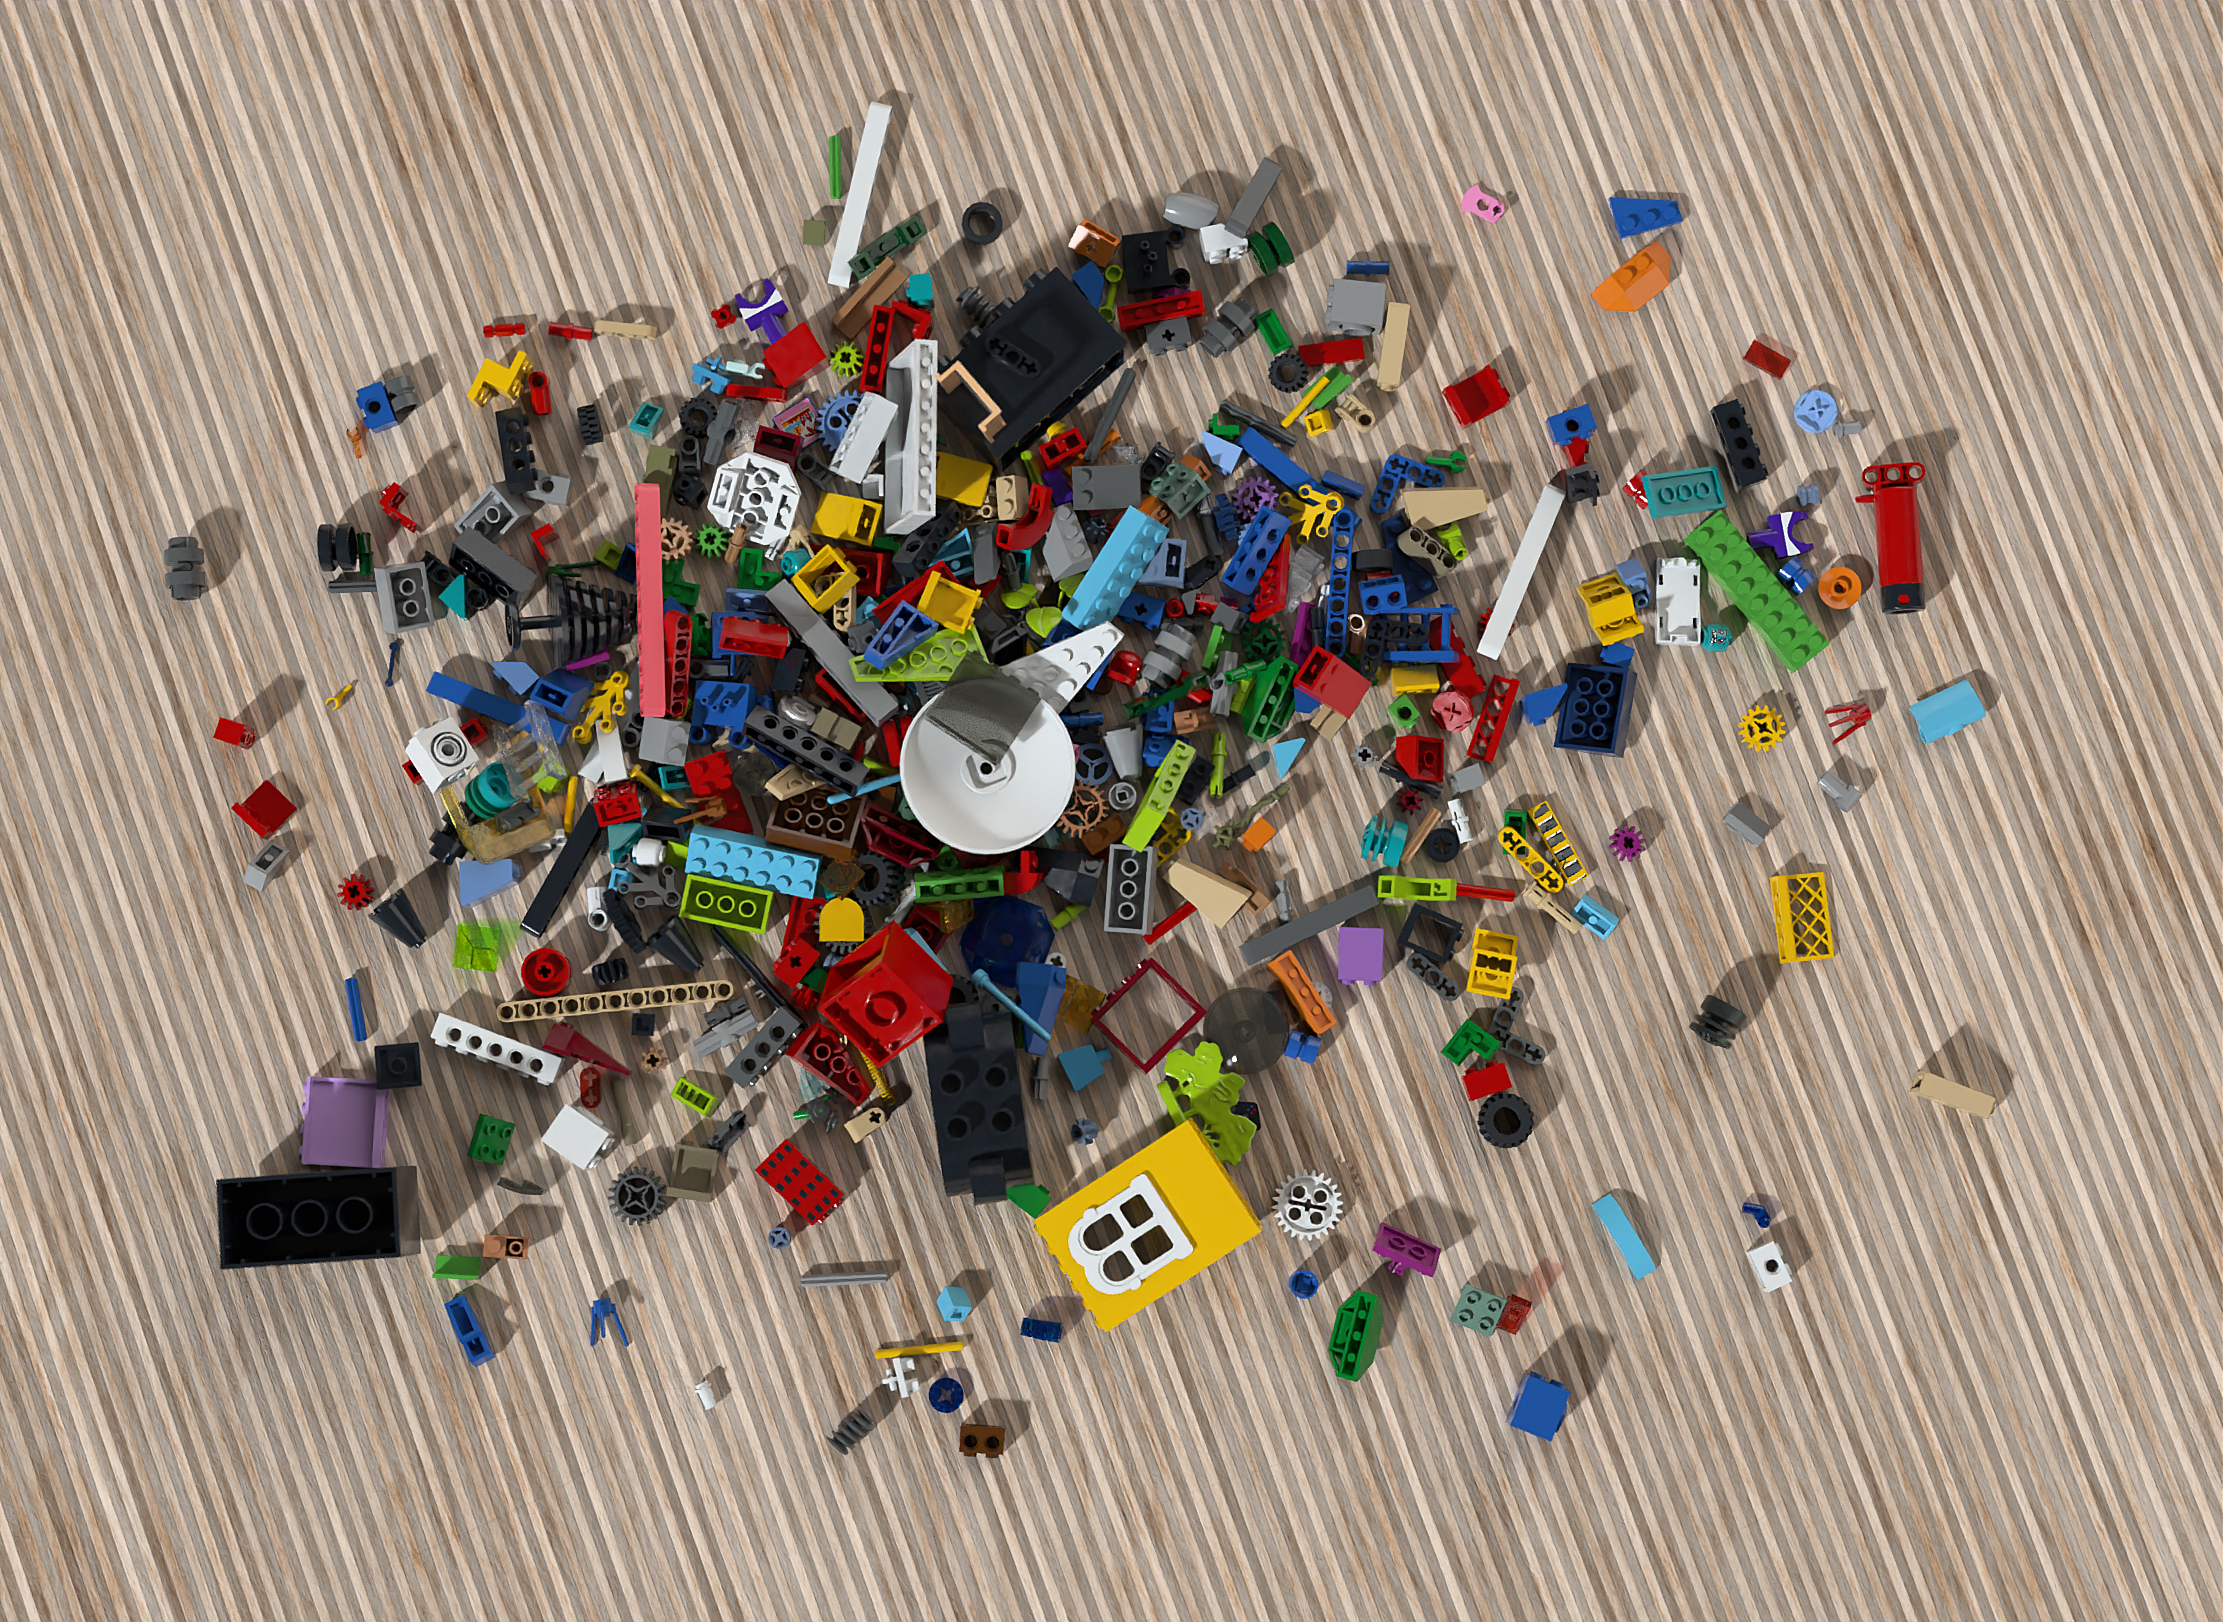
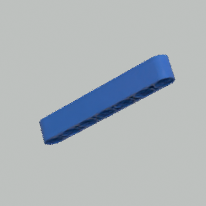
M1248 427L1236 441L1235 445L1243 448L1242 452L1304 503L1312 506L1321 504L1309 497H1300L1298 491L1303 484L1310 485L1312 490L1324 495L1331 493L1253 428ZM1302 488V493L1307 495L1309 490ZM1332 499L1330 500V504L1332 506H1336L1337 501ZM1344 504L1343 509L1349 510L1354 516L1355 531L1363 520ZM1325 512L1320 513L1319 515L1323 518ZM1335 514L1333 515L1332 520L1330 522V524L1333 527ZM1341 514L1338 518L1339 524L1347 525L1350 522V516L1348 514Z
M1347 509L1337 511L1334 517L1325 650L1330 653L1329 648L1331 644H1340V654L1334 655L1337 658H1341L1346 650L1354 516ZM1341 514H1348L1350 516V522L1347 525L1339 524L1338 518ZM1341 535L1349 538V543L1345 547L1337 545V538ZM1345 557L1347 559V566L1342 569L1337 568L1335 565L1337 558ZM1342 578L1346 581V586L1343 590H1336L1334 588L1336 579ZM1336 600L1344 602V609L1340 612H1335L1332 608ZM1336 621L1341 622L1343 625V630L1338 634L1331 631V625Z
M436 671L433 672L426 692L560 746H564L572 727Z

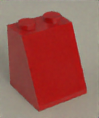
M805 321L763 351L765 358L762 361L768 371L772 369L776 376L773 377V380L779 389L783 387L789 391L830 367L825 353Z

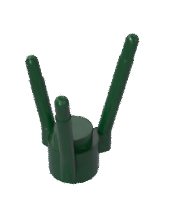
M590 561L548 566L546 582L548 581L549 574L558 575L560 580L563 577H582L581 573L567 572L565 569L599 565L600 562Z

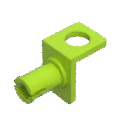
M1454 521L1433 528L1440 538L1442 546L1451 552L1457 560L1466 558L1468 552L1460 528ZM1444 526H1451L1448 530H1440Z

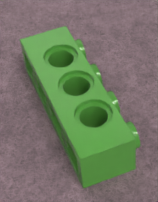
M1001 866L914 873L916 903L1004 896Z

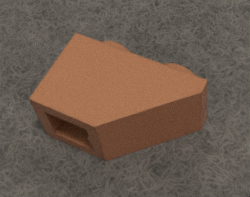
M485 1234L483 1257L527 1260L529 1237Z

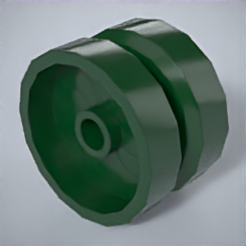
M1273 221L1262 227V235L1254 231L1245 237L1253 258L1265 276L1270 277L1277 273L1278 264L1286 268L1295 262L1287 240Z

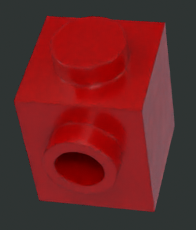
M997 574L996 579L976 585L974 577L969 582V586L972 588L971 590H981L980 597L987 600L1003 580Z

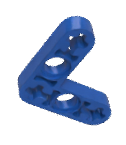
M1397 454L1391 455L1386 460L1370 501V509L1378 515L1387 512L1400 478L1425 488H1438L1444 485L1445 476L1441 471ZM1398 460V465L1402 467L1405 466V463H1408L1405 475L1401 473L1403 471L1402 468L1391 469L1392 465L1389 462ZM1418 467L1421 470V476L1418 478L1411 477L1409 474L1410 468ZM1425 470L1429 472L1427 476L1431 478L1435 475L1439 476L1438 480L1441 483L1432 485V480L1428 478L1425 479V482L1421 481L1425 475ZM1384 479L1392 480L1393 488L1391 490L1382 488L1381 482ZM1377 491L1384 495H1390V498L1385 496L1383 504L1386 507H1381L1380 510L1376 509L1377 505L1374 504V501L1378 502L1381 494H1377Z

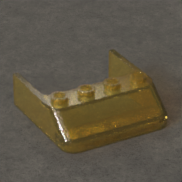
M524 757L515 762L513 768L522 780L526 797H532L533 806H538L541 814H539L538 818L528 822L522 821L521 826L511 830L509 833L497 832L495 817L470 827L452 785H448L440 792L462 844L483 865L495 863L546 843L554 838L556 834L554 822L538 787H536L537 784L533 780V775Z

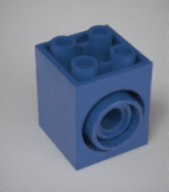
M1533 1371L1530 1374L1524 1373L1505 1422L1512 1427L1552 1442L1554 1434L1559 1431L1567 1410L1566 1402L1570 1391L1566 1390V1385L1559 1381L1551 1379L1549 1383L1545 1381L1546 1377Z

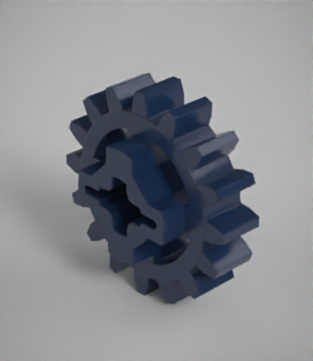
M1226 493L1216 495L1217 506L1213 507V513L1219 532L1224 531L1227 541L1237 539L1236 527H1240L1236 506L1234 502L1229 503Z

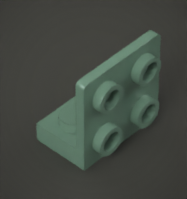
M1178 460L1170 464L1147 487L1148 492L1164 502L1179 520L1211 491L1198 473Z

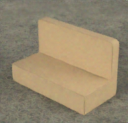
M1324 705L1312 720L1310 726L1327 740H1331L1347 718Z

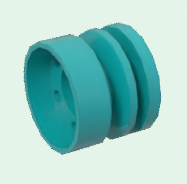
M494 762L489 764L466 785L464 794L469 807L477 815L484 819L492 820L495 819L496 814L508 809V807L517 802L523 795L524 788L521 778L512 767L505 763Z
M1372 815L1362 837L1361 859L1366 860L1369 851H1373L1372 862L1376 861L1380 853L1383 854L1384 865L1397 868L1406 840L1408 824L1394 821L1391 828L1387 829L1386 818L1383 817L1380 826H1376L1378 816Z

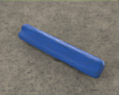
M348 978L345 980L354 1039L356 1042L366 1041L367 1033L357 978Z

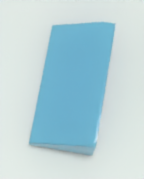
M1586 894L1583 895L1570 913L1577 921L1604 940L1620 920Z

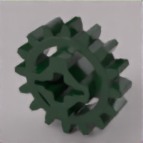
M1265 619L1261 620L1260 623L1252 622L1253 626L1246 624L1247 632H1241V635L1245 638L1240 640L1239 643L1245 644L1241 651L1248 652L1247 659L1254 657L1253 662L1262 659L1265 663L1268 659L1272 663L1274 656H1281L1280 650H1286L1282 646V642H1286L1287 639L1281 636L1285 633V630H1278L1281 624L1272 625L1273 619H1269L1267 623ZM1258 628L1257 634L1250 638L1251 633ZM1268 628L1275 633L1276 637H1273L1268 632ZM1262 637H1264V639L1272 640V642L1265 643L1264 647L1262 643L1254 641L1259 640ZM1276 644L1273 652L1268 654L1271 646ZM1250 645H1253L1258 649V654H1256L1252 650Z

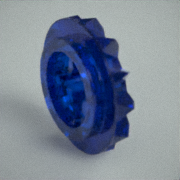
M944 1377L938 1379L930 1387L929 1401L932 1407L939 1412H953L963 1402L964 1392L961 1384L953 1378ZM940 1387L945 1389V1391L954 1389L950 1395L953 1403L947 1399L938 1401L942 1396Z

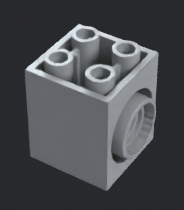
M1335 278L1333 285L1329 284L1327 292V302L1330 303V306H1327L1325 323L1328 324V330L1342 331L1346 334L1357 336L1379 335L1383 322L1386 283Z

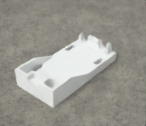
M1657 558L1655 645L1698 646L1701 638L1700 559ZM1659 575H1663V585H1659ZM1693 576H1696V586H1693ZM1660 617L1662 618V628H1660ZM1693 618L1696 619V628H1693Z

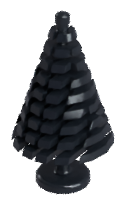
M549 574L546 589L547 615L520 617L516 601L514 599H506L505 627L510 650H519L522 630L549 628L552 653L558 669L565 667L568 659L571 663L580 659V652L585 658L592 654L593 647L596 652L605 648V641L609 647L615 645L618 635L621 641L628 639L630 627L633 635L638 634L636 594H629L628 602L623 591L616 590L614 597L613 591L610 588L603 587L601 592L598 585L590 583L587 588L583 581L577 580L574 585L571 578L563 577L560 580L558 575Z

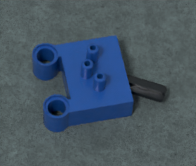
M743 658L736 668L734 675H731L727 682L696 680L692 722L689 732L690 742L702 747L709 745L713 735L708 727L732 728L728 735V741L732 746L742 750L752 746L753 741L745 736L742 743L738 744L737 740L739 735H741L745 720L754 710L757 687L742 683L754 666L750 659ZM703 731V737L697 740V734Z

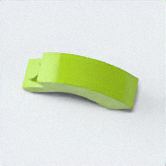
M1395 875L1379 876L1378 897L1427 902L1456 901L1457 879H1426Z

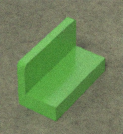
M1336 365L1304 391L1306 396L1323 376L1330 381L1311 402L1318 411L1328 406L1352 385L1353 379L1348 374L1344 375Z
M436 1255L435 1273H432V1278L478 1280L481 1276L482 1257Z

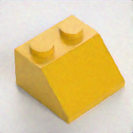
M1430 662L1417 663V666L1408 667V663L1396 664L1395 668L1391 669L1393 696L1436 693L1439 689L1436 665H1430Z

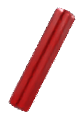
M1457 883L1456 895L1513 902L1515 899L1514 890Z
M1188 901L1152 929V935L1145 934L1143 939L1148 945H1151L1195 912L1197 908Z

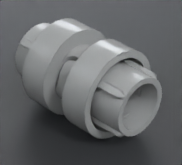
M1176 624L1170 625L1167 631H1161L1155 640V644L1159 647L1156 653L1149 651L1142 662L1145 665L1142 677L1162 689L1167 688L1170 682H1176L1182 673V669L1178 666L1181 661L1188 662L1195 651L1192 648L1195 636Z

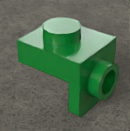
M1213 413L1212 419H1208V431L1213 432L1214 436L1225 441H1234L1235 438H1239V425L1217 426V413Z
M881 536V538H875L873 546L876 550L894 553V558L901 548V543L894 542L891 537Z

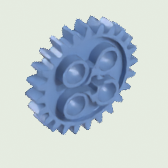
M845 390L843 397L837 392L836 400L830 396L828 398L830 404L823 402L822 406L826 410L818 411L822 418H816V422L821 424V426L816 427V431L822 432L818 439H825L822 446H830L828 453L834 450L837 451L847 431V421L839 414L838 410H842L847 420L851 423L854 415H850L847 412V407L854 405L858 408L865 394L864 392L858 397L856 390H854L852 396H849V392ZM832 418H838L841 421V426L833 428L829 421Z

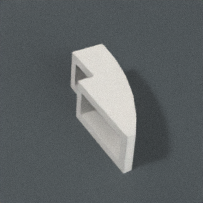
M617 716L612 717L615 728L611 733L602 731L600 729V722L602 720H597L595 722L605 782L609 784L628 780L626 758L620 739L621 734Z

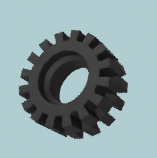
M1284 353L1281 356H1276L1275 360L1271 361V367L1268 368V379L1271 380V385L1277 390L1284 393L1297 392L1308 381L1307 375H1309V371H1307V364L1299 356ZM1286 365H1292L1296 370L1295 378L1289 382L1284 381L1280 374L1282 368Z
M691 398V401H686L684 403L685 406L681 407L679 421L688 435H692L695 438H704L707 435L709 424L716 419L718 411L714 404L706 398ZM696 410H703L707 413V421L703 425L698 426L691 421V415Z
M591 404L577 407L578 420L585 444L591 445L603 442V431L596 405Z

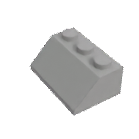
M1071 502L1052 508L1055 512L1051 524L1045 534L1038 540L1054 582L1089 570L1094 563Z
M423 561L374 568L384 632L396 634L435 625L425 563Z

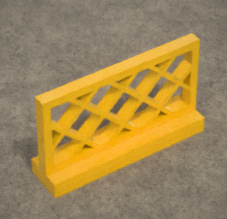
M1824 872L1771 877L1770 885L1780 964L1834 958ZM1813 877H1818L1819 887L1816 891L1806 885ZM1794 879L1801 885L1795 893L1789 890L1788 880ZM1803 888L1812 894L1807 903L1798 897ZM1814 898L1821 902L1822 908L1818 913L1809 906ZM1794 900L1803 906L1798 915L1791 911V904ZM1806 909L1815 916L1809 925L1800 918ZM1818 919L1824 924V930L1821 934L1812 928ZM1797 921L1806 928L1800 937L1793 929ZM1808 931L1817 937L1812 946L1803 940ZM1820 941L1827 947V954L1821 955L1815 950ZM1799 943L1808 949L1804 957H1797L1796 947Z

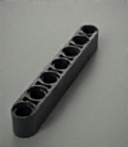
M594 798L589 801L521 922L520 929L537 939H540L603 828L600 827L593 805Z

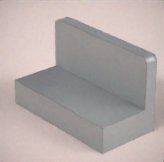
M1739 801L1735 802L1721 820V822L1755 848L1760 846L1764 836L1771 829L1770 825Z

